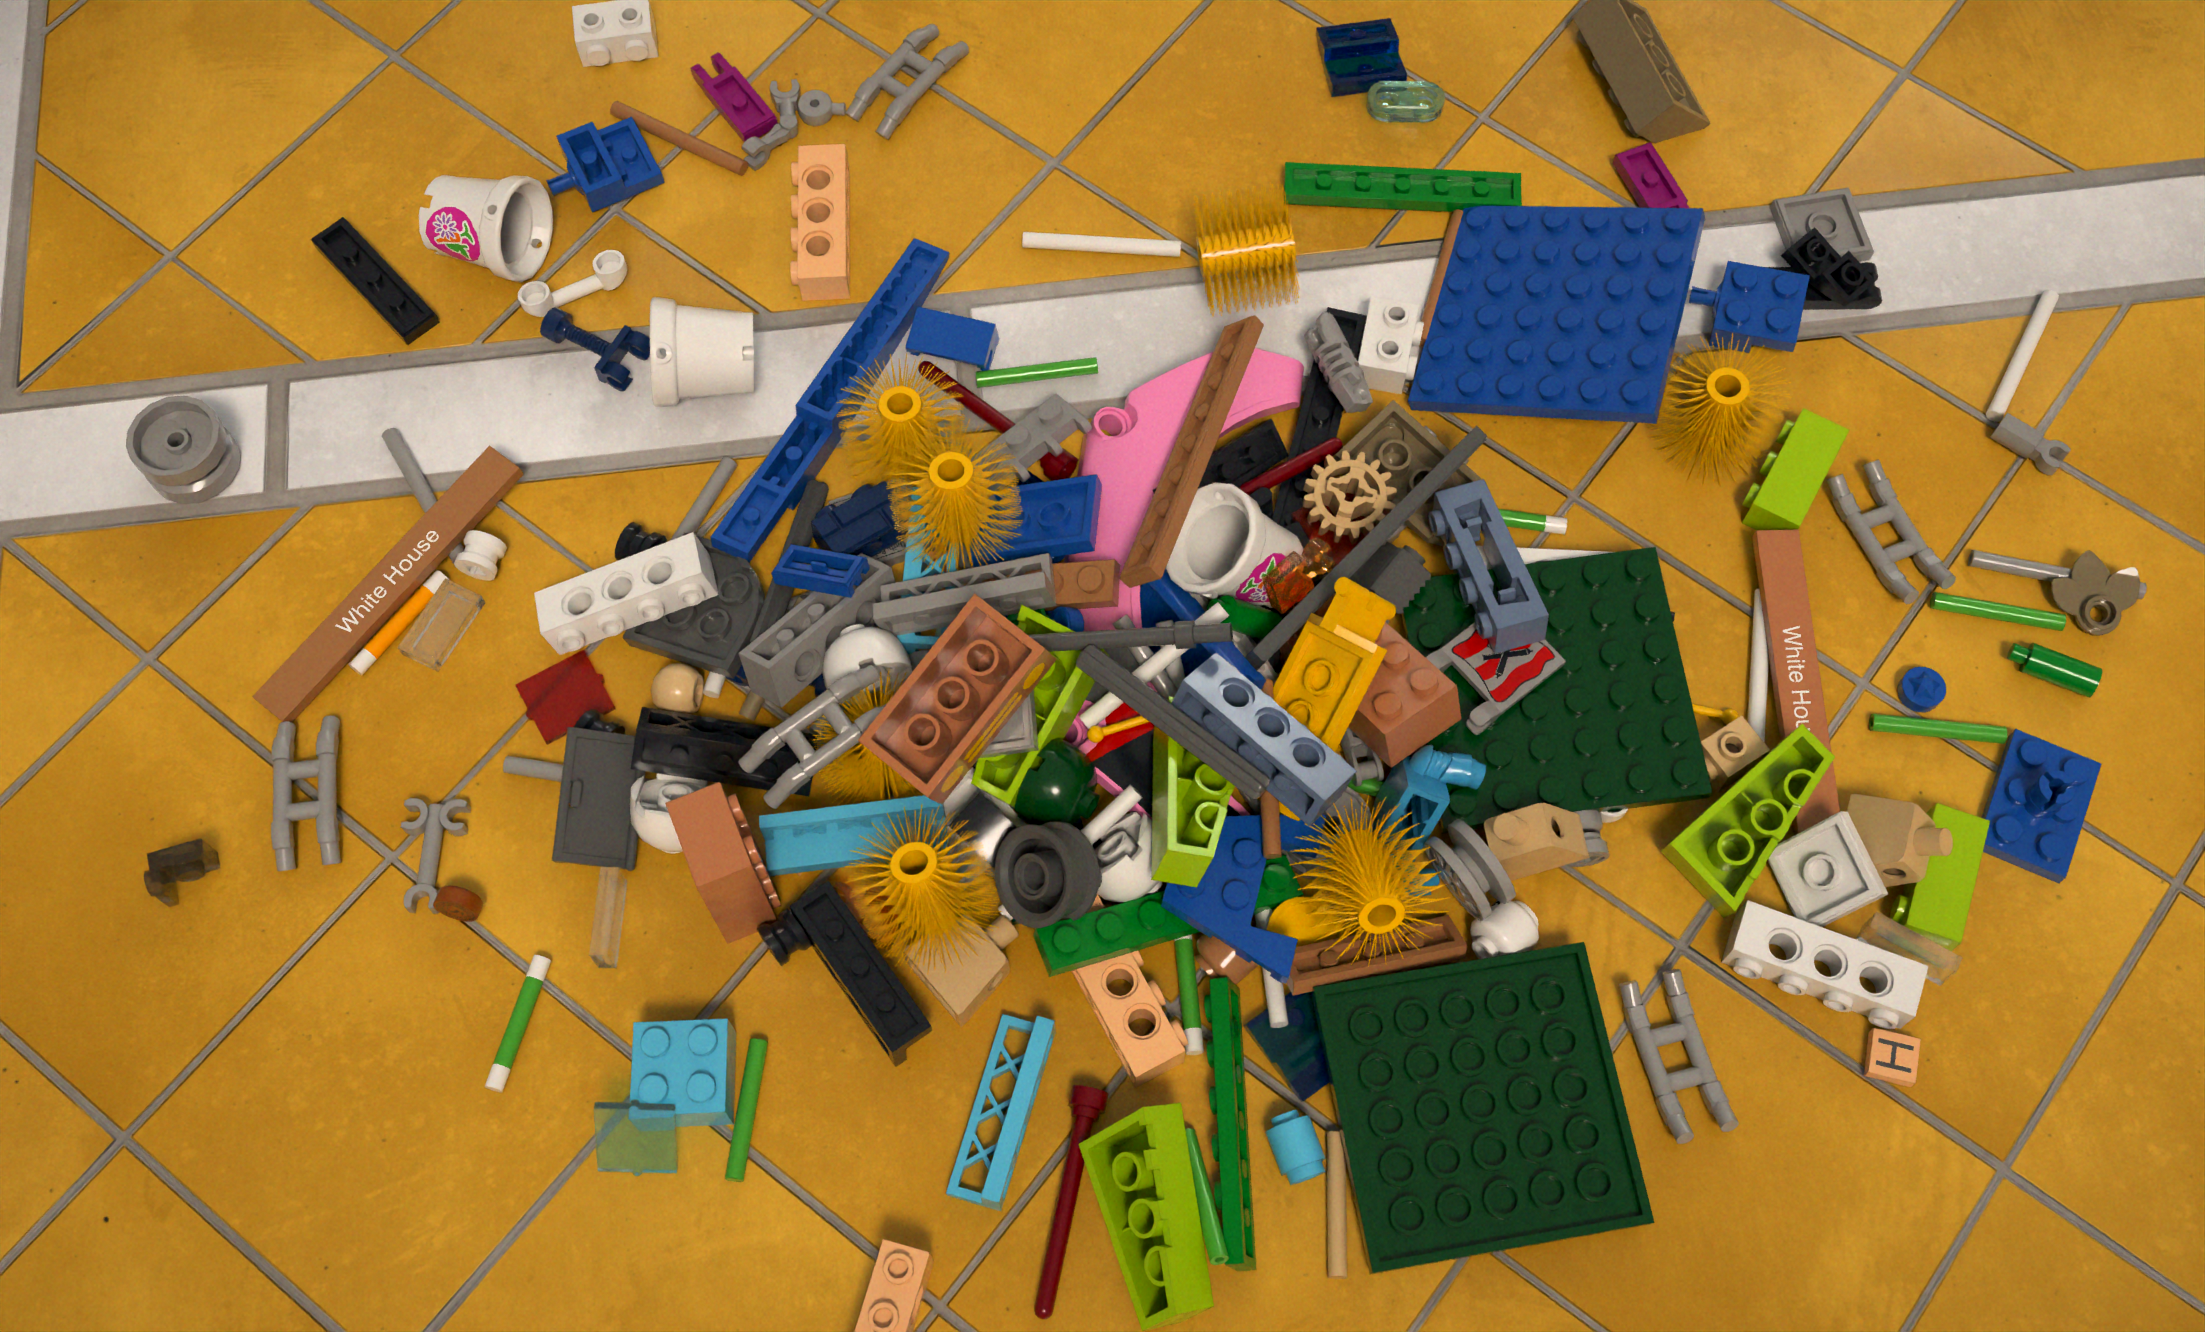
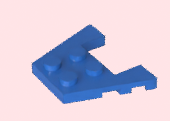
M1261 815L1226 816L1214 858L1198 886L1191 887L1167 883L1161 907L1209 938H1212V936L1216 937L1235 949L1236 955L1249 963L1251 961L1257 963L1271 972L1270 976L1286 984L1290 975L1298 939L1251 926L1267 860L1263 857ZM1280 815L1281 849L1289 852L1300 849L1319 850L1320 843L1300 838L1307 837L1313 840L1316 838L1321 841L1322 833L1317 830L1323 832L1325 820L1320 816L1309 827L1301 819L1297 821L1286 815ZM1293 852L1311 858H1316L1317 853Z

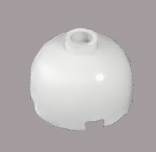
M862 624L849 626L841 631L840 637L835 639L825 652L822 668L825 687L829 689L828 686L845 675L855 673L872 665L879 675V681L874 683L875 692L880 690L881 671L883 693L885 695L889 670L891 694L895 681L894 692L896 691L897 684L899 688L903 677L902 684L912 673L909 655L899 639L890 631L876 627H865ZM871 684L868 686L870 694L874 693V687Z
M657 773L656 779L645 783V775L638 778L632 785L630 794L631 824L642 841L666 853L675 854L682 852L681 844L665 803L707 787V781Z
M1131 812L1120 818L1100 837L1103 842L1095 849L1098 866L1102 874V883L1097 894L1103 899L1115 903L1127 902L1154 894L1162 885L1161 881L1151 880L1152 820L1144 813L1142 818L1137 812Z

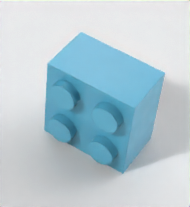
M728 1018L633 1022L629 1117L639 1128L734 1125L736 1031Z

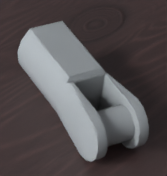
M1348 727L1340 744L1346 762L1357 770L1352 778V783L1357 787L1361 786L1362 781L1375 778L1376 781H1383L1384 771L1379 756ZM1367 756L1368 761L1357 762L1356 758Z

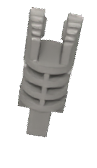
M1322 312L1316 320V329L1309 328L1304 334V339L1316 363H1318V367L1323 373L1330 391L1334 393L1347 413L1366 411L1373 403V399L1364 378V372L1359 367V363L1354 357L1352 349L1349 348V343L1336 319L1330 312Z

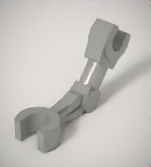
M797 79L791 80L792 89L788 92L779 91L777 81H771L769 87L770 97L777 112H780V123L775 124L771 131L763 138L759 139L754 136L743 143L742 150L749 154L744 160L748 162V166L754 171L760 169L767 162L770 151L773 148L787 142L789 138L796 137L798 134L795 111H797L801 92Z

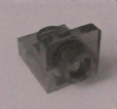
M200 838L147 853L149 870L144 872V881L152 897L155 896L168 907L179 905L176 881L190 882L199 880L205 876L206 872L220 869L218 852Z

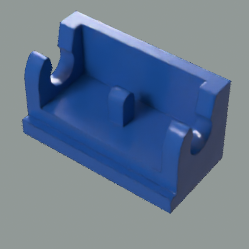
M917 306L905 348L907 352H911V355L919 356L920 353L976 365L980 370L986 371L990 370L1000 338L994 323Z

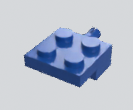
M632 117L600 130L596 129L592 121L557 135L558 143L567 162L568 172L546 180L553 196L575 187L577 191L584 195L592 212L665 183L662 173Z
M1728 261L1723 280L1718 286L1717 291L1692 286L1689 303L1713 307L1714 322L1709 346L1714 345V347H1718V338L1719 347L1722 348L1723 337L1725 349H1728V344L1729 349H1731L1732 341V350L1737 348V351L1742 352L1745 347L1744 352L1746 353L1750 352L1751 345L1761 347L1764 345L1767 348L1793 352L1798 337L1810 275Z

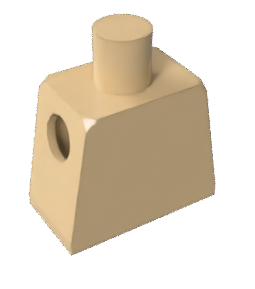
M1851 794L1847 812L1885 887L1920 882L1925 878L1930 856H1948L1951 853L1953 838L1950 830L1947 828H1936L1935 822L1917 804Z
M1537 803L1488 818L1484 821L1488 847L1496 856L1511 881L1589 858L1581 818L1577 813L1547 803ZM1556 831H1560V838L1555 834Z
M962 915L967 920L975 921L966 915ZM1004 915L999 916L989 924L992 926L984 928V932L961 921L979 934L980 937L966 931L975 938L973 939L958 928L966 938L960 933L959 935L979 956L963 941L962 943L959 941L960 946L951 935V939L956 947L955 949L960 956V962L945 933H943L952 960L951 963L941 939L945 968L942 953L940 959L939 949L937 954L935 945L934 970L932 941L928 973L929 934L925 963L926 940L918 969L919 955L917 959L916 956L920 948L921 939L918 941L916 952L914 945L912 952L910 949L905 957L909 967L960 1027L968 1022L1010 972L1009 961L1001 950L1016 939L1019 934ZM956 920V922H957L960 926L966 928L963 924H961L959 921Z

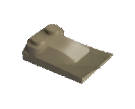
M1392 400L1335 454L1334 459L1336 462L1340 461L1342 451L1345 450L1348 451L1350 460H1356L1360 452L1365 453L1364 463L1368 465L1378 459L1380 465L1377 472L1379 474L1390 472L1392 475L1386 487L1397 489L1395 498L1390 500V502L1397 505L1450 450L1399 404ZM1463 463L1435 492L1482 479ZM1366 480L1369 487L1373 489L1371 484ZM1434 492L1404 523L1427 543L1444 547L1445 544L1441 536L1433 534L1428 518V513L1433 511Z

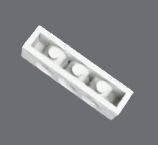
M694 532L537 591L534 593L540 634L559 655L579 650L583 646L601 639L616 636L622 631L646 622L658 620L662 616L688 606L698 605L704 600L717 596L718 590L710 554Z
M1749 900L1745 902L1735 915L1721 962L1732 966L1733 970L1743 977L1751 979L1762 977L1778 983V987L1784 992L1800 996L1808 994L1823 1000V1004L1830 1009L1839 1012L1853 1011L1869 1017L1868 1020L1872 1024L1886 1029H1901L1916 1016L1928 970L1927 965ZM1769 944L1781 947L1786 954V960L1773 956L1770 952ZM1814 960L1825 963L1830 969L1831 977L1820 974L1815 968ZM1859 977L1869 979L1875 986L1876 994L1866 991L1862 987Z

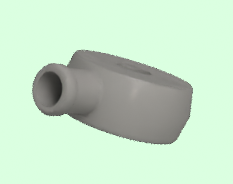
M811 90L800 97L797 110L804 123L810 126H821L826 124L833 115L845 116L846 104L833 103L827 93L820 90Z

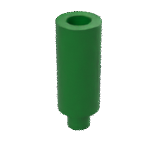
M1229 595L1223 596L1220 599H1212L1207 606L1208 610L1219 602L1229 614L1221 623H1231L1232 631L1262 640L1282 620V617L1277 612Z
M2013 643L2007 655L2008 660L2021 664L2020 672L2088 698L2093 695L2102 677L2103 670L2101 668L2036 643H2031L2028 648Z

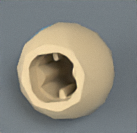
M683 663L665 666L654 677L651 686L653 703L659 710L691 715L696 713L703 699V677L696 668Z

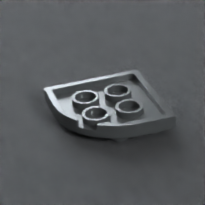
M697 536L710 554L718 595L704 600L698 605L688 606L662 616L658 620L649 621L630 628L624 633L623 639L629 646L734 679L742 665L738 653L750 644L752 633L765 600L763 586L756 572L746 559L734 557L712 547L711 540Z

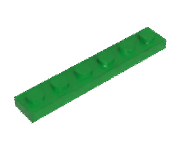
M1285 162L1284 203L1286 195V204L1288 201V204L1445 212H1453L1457 209L1464 210V208L1475 206H1522L1521 173Z
M1286 855L1266 861L1253 916L1264 910H1274L1284 901L1304 895L1302 890H1298L1301 887L1297 879L1293 878L1295 874ZM1161 891L1086 913L1075 921L1069 918L1048 927L1036 928L1033 937L1049 977L1200 931L1161 907L1165 892Z
M1228 977L1209 979L1210 994L1205 995L1204 1008L1208 1022H1212L1213 1040H1208L1207 1058L1210 1067L1214 1068L1215 1086L1210 1087L1209 1101L1212 1113L1217 1115L1218 1133H1213L1212 1152L1215 1161L1220 1164V1181L1215 1182L1214 1196L1218 1210H1222V1233L1229 1256L1225 1265L1236 1271L1257 1270L1240 988Z

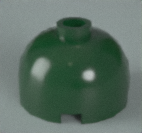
M1059 737L1052 739L1038 754L1039 757L1045 759L1037 771L1031 768L1027 771L1017 794L1015 811L1019 813L1017 815L1018 818L1031 825H1042L1054 821L1074 825L1081 816L1088 819L1098 805L1100 795L1095 793L1097 786L1096 769L1089 757L1077 747Z

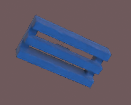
M791 544L771 574L774 583L777 585L851 598L855 593L853 585H860L862 582L861 573L867 574L870 567L867 557Z

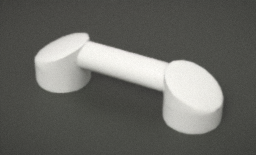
M606 250L599 253L592 263L596 274L553 292H550L548 285L544 282H528L518 291V300L525 312L533 316L545 317L547 312L554 307L558 308L601 289L613 290L624 281L627 274V264L624 256L616 250Z

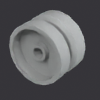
M171 396L153 402L136 415L127 431L126 449L131 461L145 475L151 486L167 500L180 504L201 503L217 496L228 487L239 470L240 452L235 439L223 426L214 410L202 400L189 396Z

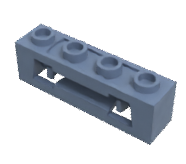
M1482 479L1435 492L1433 511L1428 513L1430 527L1433 534L1441 536L1445 544L1443 550L1449 569H1456L1460 577L1459 588L1466 604L1471 603L1476 612L1475 624L1479 636L1482 639H1488L1494 654L1545 640L1549 614L1485 480ZM1480 530L1485 538L1483 549L1502 590L1498 591V601H1496L1493 595L1494 583L1475 544V541L1481 540Z

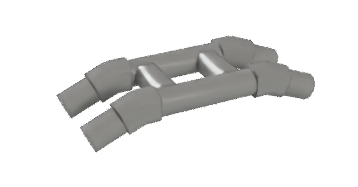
M929 24L922 29L918 28L912 31L883 65L860 85L854 95V100L845 114L858 122L866 108L870 107L875 97L880 93V89L885 90L896 98L884 113L885 117L875 132L889 140L897 125L901 124L904 117L910 112V108L943 72L946 73L953 65L957 64L958 60L968 55V45L960 41L953 46H947L936 54L933 61H930L918 54V52L927 46V43L939 36L937 26ZM904 64L921 73L909 87L893 78Z
M1879 459L1863 465L1870 483L1868 486L1879 508L1864 514L1860 513L1861 509L1857 505L1853 493H1850L1843 474L1827 479L1838 515L1843 522H1846L1876 569V575L1881 583L1891 593H1895L1905 604H1911L1918 598L1919 592L1906 580V576L1895 564V562L1912 555L1917 567L1928 578H1932L1942 589H1947L1954 584L1956 577L1943 565V561L1936 556L1932 548L1927 546L1897 500V494L1893 490L1889 478H1886ZM1891 521L1903 541L1883 549L1871 528Z
M869 665L855 673H849L828 686L829 689L774 729L771 728L762 734L752 744V748L738 761L740 767L745 772L751 774L766 759H769L776 751L782 748L785 743L788 744L799 759L800 763L797 762L777 779V783L764 794L763 798L770 807L776 809L791 794H794L807 783L813 775L859 743V738L886 704L864 713L852 724L839 706V703L842 704L847 699L860 693V690L879 681V675L874 666ZM824 715L838 735L815 751L801 731Z
M325 716L322 720L316 742V756L318 759L294 762L296 726L288 721L281 722L278 725L271 754V761L273 762V822L271 823L272 847L275 850L277 871L296 869L292 821L316 818L318 843H320L322 865L341 863L338 842L340 837L337 818L336 759L338 758L340 720L335 716ZM318 777V800L292 803V780Z
M1673 969L1662 973L1667 991L1668 1006L1676 1023L1655 1029H1650L1651 1024L1647 1016L1645 1004L1642 1003L1638 982L1633 980L1620 983L1619 988L1624 1004L1623 1011L1629 1031L1633 1034L1656 1097L1655 1102L1666 1126H1669L1678 1144L1688 1143L1694 1138V1133L1684 1116L1685 1112L1674 1092L1700 1085L1699 1090L1710 1114H1713L1721 1131L1729 1132L1734 1130L1739 1125V1122L1713 1069L1694 1018V1011L1690 1003L1689 994L1685 989L1681 970ZM1683 1041L1693 1067L1667 1074L1657 1047Z

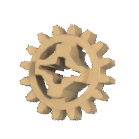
M1342 451L1340 461L1337 462L1330 454L1327 455L1324 461L1325 469L1315 464L1311 472L1313 479H1306L1303 490L1310 494L1304 496L1302 505L1306 508H1313L1308 514V522L1311 523L1319 520L1321 525L1318 533L1322 536L1328 530L1333 531V538L1336 543L1341 540L1342 535H1348L1351 544H1356L1360 533L1366 536L1396 506L1390 500L1395 498L1397 489L1386 487L1390 482L1391 473L1379 474L1377 472L1380 465L1378 459L1370 465L1364 463L1365 453L1363 452L1359 453L1356 460H1350L1348 451ZM1346 474L1340 478H1334V476ZM1366 480L1371 484L1373 489L1369 487ZM1346 493L1354 495L1353 502L1345 500ZM1325 506H1328L1331 509L1334 516L1326 509ZM1360 516L1366 517L1359 521L1350 522Z

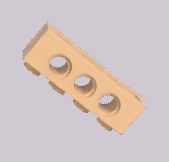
M846 145L798 146V162L791 163L793 186H798V194L791 195L793 219H798V227L791 228L792 251L797 252V261H791L790 263L792 285H799L802 301L850 299V167Z
M1097 894L1092 907L1087 913L1113 905L1110 902L1103 904ZM1139 951L1071 971L1135 1088L1184 1063V1046L1188 1045V1040L1177 1020L1169 1022L1161 1008L1166 1005L1160 988L1154 980L1147 982L1139 967L1143 966L1144 963ZM1124 979L1133 988L1126 995L1117 996L1112 994L1107 989V986L1113 980ZM1144 1018L1152 1022L1155 1029L1149 1035L1138 1036L1130 1030L1129 1025L1136 1019Z
M883 1239L854 1332L914 1331L934 1264L930 1252Z

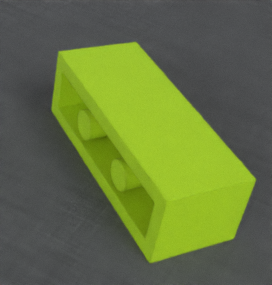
M1804 408L1796 422L1787 419L1775 441L1783 445L1779 454L1770 451L1759 471L1760 474L1766 476L1762 486L1754 482L1742 503L1743 506L1749 508L1742 523L1755 530L1799 529L1849 429Z
M1936 803L1926 814L1935 822L1936 828H1947L1950 830L1953 838V848L1948 856H1930L1925 878L1920 882L1905 884L1903 894H1899L1896 897L1890 912V920L1895 922L1891 938L1946 956L1962 942L1990 821Z

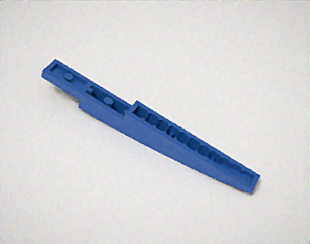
M916 238L912 240L795 405L796 417L711 535L712 547L734 557L746 559L750 563L786 509H795L802 498L807 482L816 478L841 440L840 436L844 435L843 432H846L847 428H840L839 426L841 425L839 424H847L840 422L851 421L856 416V414L840 416L837 414L846 413L838 412L852 409L859 411L858 409L862 406L836 402L852 401L850 399L864 403L863 400H866V397L844 390H858L863 394L866 392L869 395V392L860 383L863 381L869 387L871 386L862 376L872 386L874 384L870 380V376L877 382L876 378H879L881 371L883 372L891 359L890 354L892 357L910 328L917 306L922 307L949 259V252Z

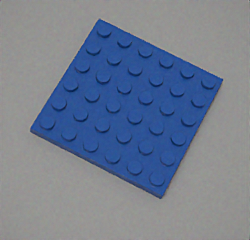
M1475 206L1464 208L1427 339L1425 340L1408 398L1411 410L1656 424L1705 222L1703 208Z

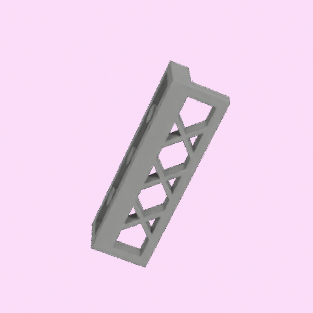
M1047 553L881 585V602L872 604L873 620L880 629L890 631L894 636L949 626L974 593L1003 616L1019 613L1021 604L1032 610L1056 606L1052 558ZM1042 569V572L1024 575L1027 571ZM991 578H996V579H997V580H995V581H990V582H984V583H982L983 580H986V579H991ZM949 586L955 587V588H953V589H948V590L940 591V590H941L942 588H944V587H949ZM908 594L913 595L911 597L893 600V597Z

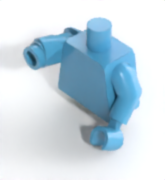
M1433 745L1422 747L1412 757H1406L1391 769L1374 801L1373 817L1377 807L1380 810L1373 821V831L1376 829L1377 821L1379 826L1383 816L1385 819L1389 810L1391 809L1392 811L1396 806L1397 808L1387 818L1378 834L1393 825L1395 821L1397 822L1400 817L1402 818L1404 815L1412 812L1397 824L1389 836L1418 824L1405 833L1399 841L1425 835L1416 840L1407 850L1422 849L1450 803L1446 783L1476 790L1484 779L1486 765L1472 758L1471 754L1433 750ZM1432 868L1422 869L1418 874L1437 872ZM1438 874L1421 886L1438 885L1440 882ZM1421 891L1413 892V893H1410L1409 895H1412V894H1415V893H1418V892H1421ZM1431 892L1426 893L1422 896L1431 895Z

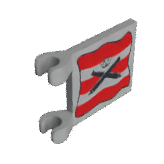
M1475 622L1441 649L1426 657L1442 673L1452 665L1486 701L1471 711L1466 722L1467 728L1475 735L1481 734L1500 715L1566 663L1562 656L1546 640L1494 654L1488 639H1482L1479 636Z

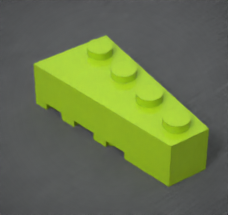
M1169 696L1167 700L1172 703L1174 697ZM1154 726L1151 880L1197 887L1214 858L1226 817L1229 799L1235 786L1156 726Z
M1181 1103L1142 1107L1079 1143V1147L1141 1329L1146 1331L1181 1323L1214 1307Z

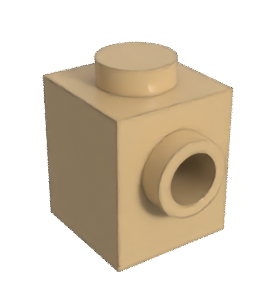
M1742 715L1701 741L1710 784L1717 793L1740 779L1770 751Z

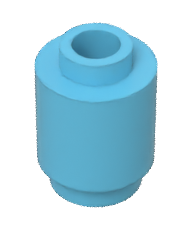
M1292 1110L1271 1119L1273 1128L1265 1133L1281 1176L1287 1175L1290 1185L1301 1183L1326 1172L1322 1163L1326 1158L1309 1115L1300 1117L1297 1110Z

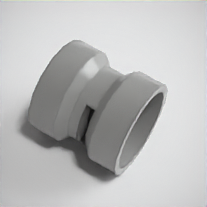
M1596 810L1575 811L1574 813L1579 814L1581 818L1589 858L1567 864V866L1584 867L1605 861L1609 858L1610 854L1607 842L1601 839L1600 830L1603 827L1600 812Z

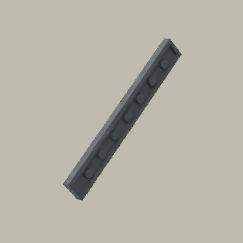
M1477 425L1245 656L1256 670L1308 620L1311 613H1315L1335 593L1334 585L1340 577L1350 578L1487 440V435Z

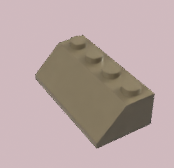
M1591 0L1572 16L1579 28V31L1576 32L1578 39L1585 48L1591 50L1595 57L1592 61L1593 67L1601 77L1607 79L1611 87L1608 90V94L1612 101L1625 112L1627 118L1624 119V123L1632 135L1636 138L1642 136L1654 143L1705 129L1711 124L1645 7L1633 0Z

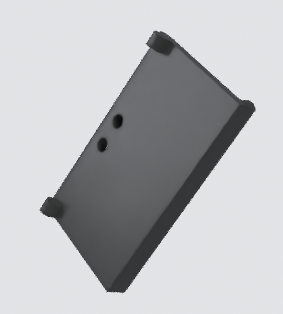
M568 727L552 854L553 862L628 871L635 869L638 834L631 824L630 794L632 785L638 778L644 776L646 772L631 769L635 736Z

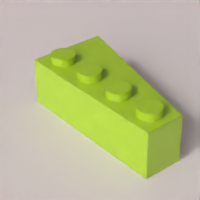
M1021 604L1017 618L1019 621L1018 628L1027 635L1075 632ZM1100 649L1102 652L1108 655L1104 649ZM1082 650L1050 652L1057 660L1034 688L1039 750L979 758L971 784L1015 808L1017 794L1029 768L1037 771L1045 759L1039 757L1038 754L1052 739L1058 737L1064 739L1095 683L1094 679L1076 665L1077 658Z
M1801 724L1669 842L1661 852L1723 918L1735 913L1742 903L1743 897L1760 875L1770 855L1791 827L1792 821L1801 807L1805 805L1835 756Z

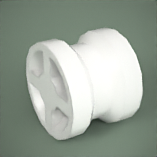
M468 531L463 541L466 547L463 552L457 554L454 562L455 567L473 578L485 581L494 580L498 571L496 562L504 557L507 549L506 544L486 532Z

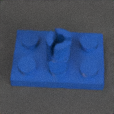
M1098 475L1016 486L1019 487L1016 489L1020 490L1015 491L1020 492L1009 493H1018L1014 495H1018L1017 497L1020 498L1016 499L1021 500L1014 501L1021 502L1011 503H1020L1012 504L1019 507L1015 509H1020L1013 511L1022 512L1007 514L1009 516L998 515L999 517L994 514L992 516L997 520L1011 519L1023 521H1011L1021 522L1009 524L1014 527L1008 525L1004 527L1000 524L997 526L994 523L985 522L991 528H994L992 526L994 525L998 530H1003L1002 528H1004L1007 532L1016 534L1002 535L998 533L999 535L992 532L994 534L992 535L984 528L989 536L995 539L998 537L1003 543L994 542L997 545L995 546L984 536L989 542L988 544L977 533L986 545L996 550L993 552L985 545L989 550L988 552L977 540L981 546L978 550L982 557L980 556L979 558L973 544L972 546L978 560L971 545L969 547L972 555V567L1047 553L1052 558V564L1060 562L1065 555L1095 551L1102 484ZM994 494V496H995V498L997 499V501H1000V500L1004 499V498H1002V497H1000V496ZM997 504L993 506L997 511L1007 510Z
M2015 729L2008 737L1981 817L1990 821L1983 852L2056 883L2063 881L2067 876L2101 763Z

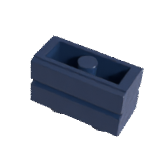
M882 481L875 486L871 484L863 485L852 494L850 500L839 506L834 504L825 506L816 514L815 519L811 521L813 538L820 549L856 556L863 553L873 557L905 539L898 536L906 535L908 530L905 531L906 529L902 530L899 529L901 527L894 526L899 525L895 523L901 520L894 518L898 517L894 515L901 514H893L894 511H892L897 509L893 508L897 507L894 505L901 504H896V502H900L898 500L888 499L892 498L888 496H893L889 494L894 493H892L893 491L890 487H886L888 486L886 481Z

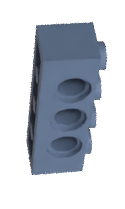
M1217 652L1183 679L1172 701L1174 706L1269 776L1271 781L1266 790L1308 826H1311L1342 796L1357 772L1342 756L1335 753L1310 732L1305 725L1297 721L1278 705L1272 697L1265 694Z

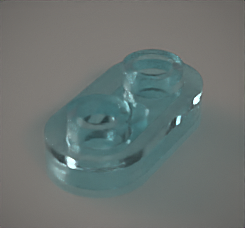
M1380 81L1369 89L1366 108L1373 118L1383 122H1431L1442 114L1445 94L1438 85L1432 82Z

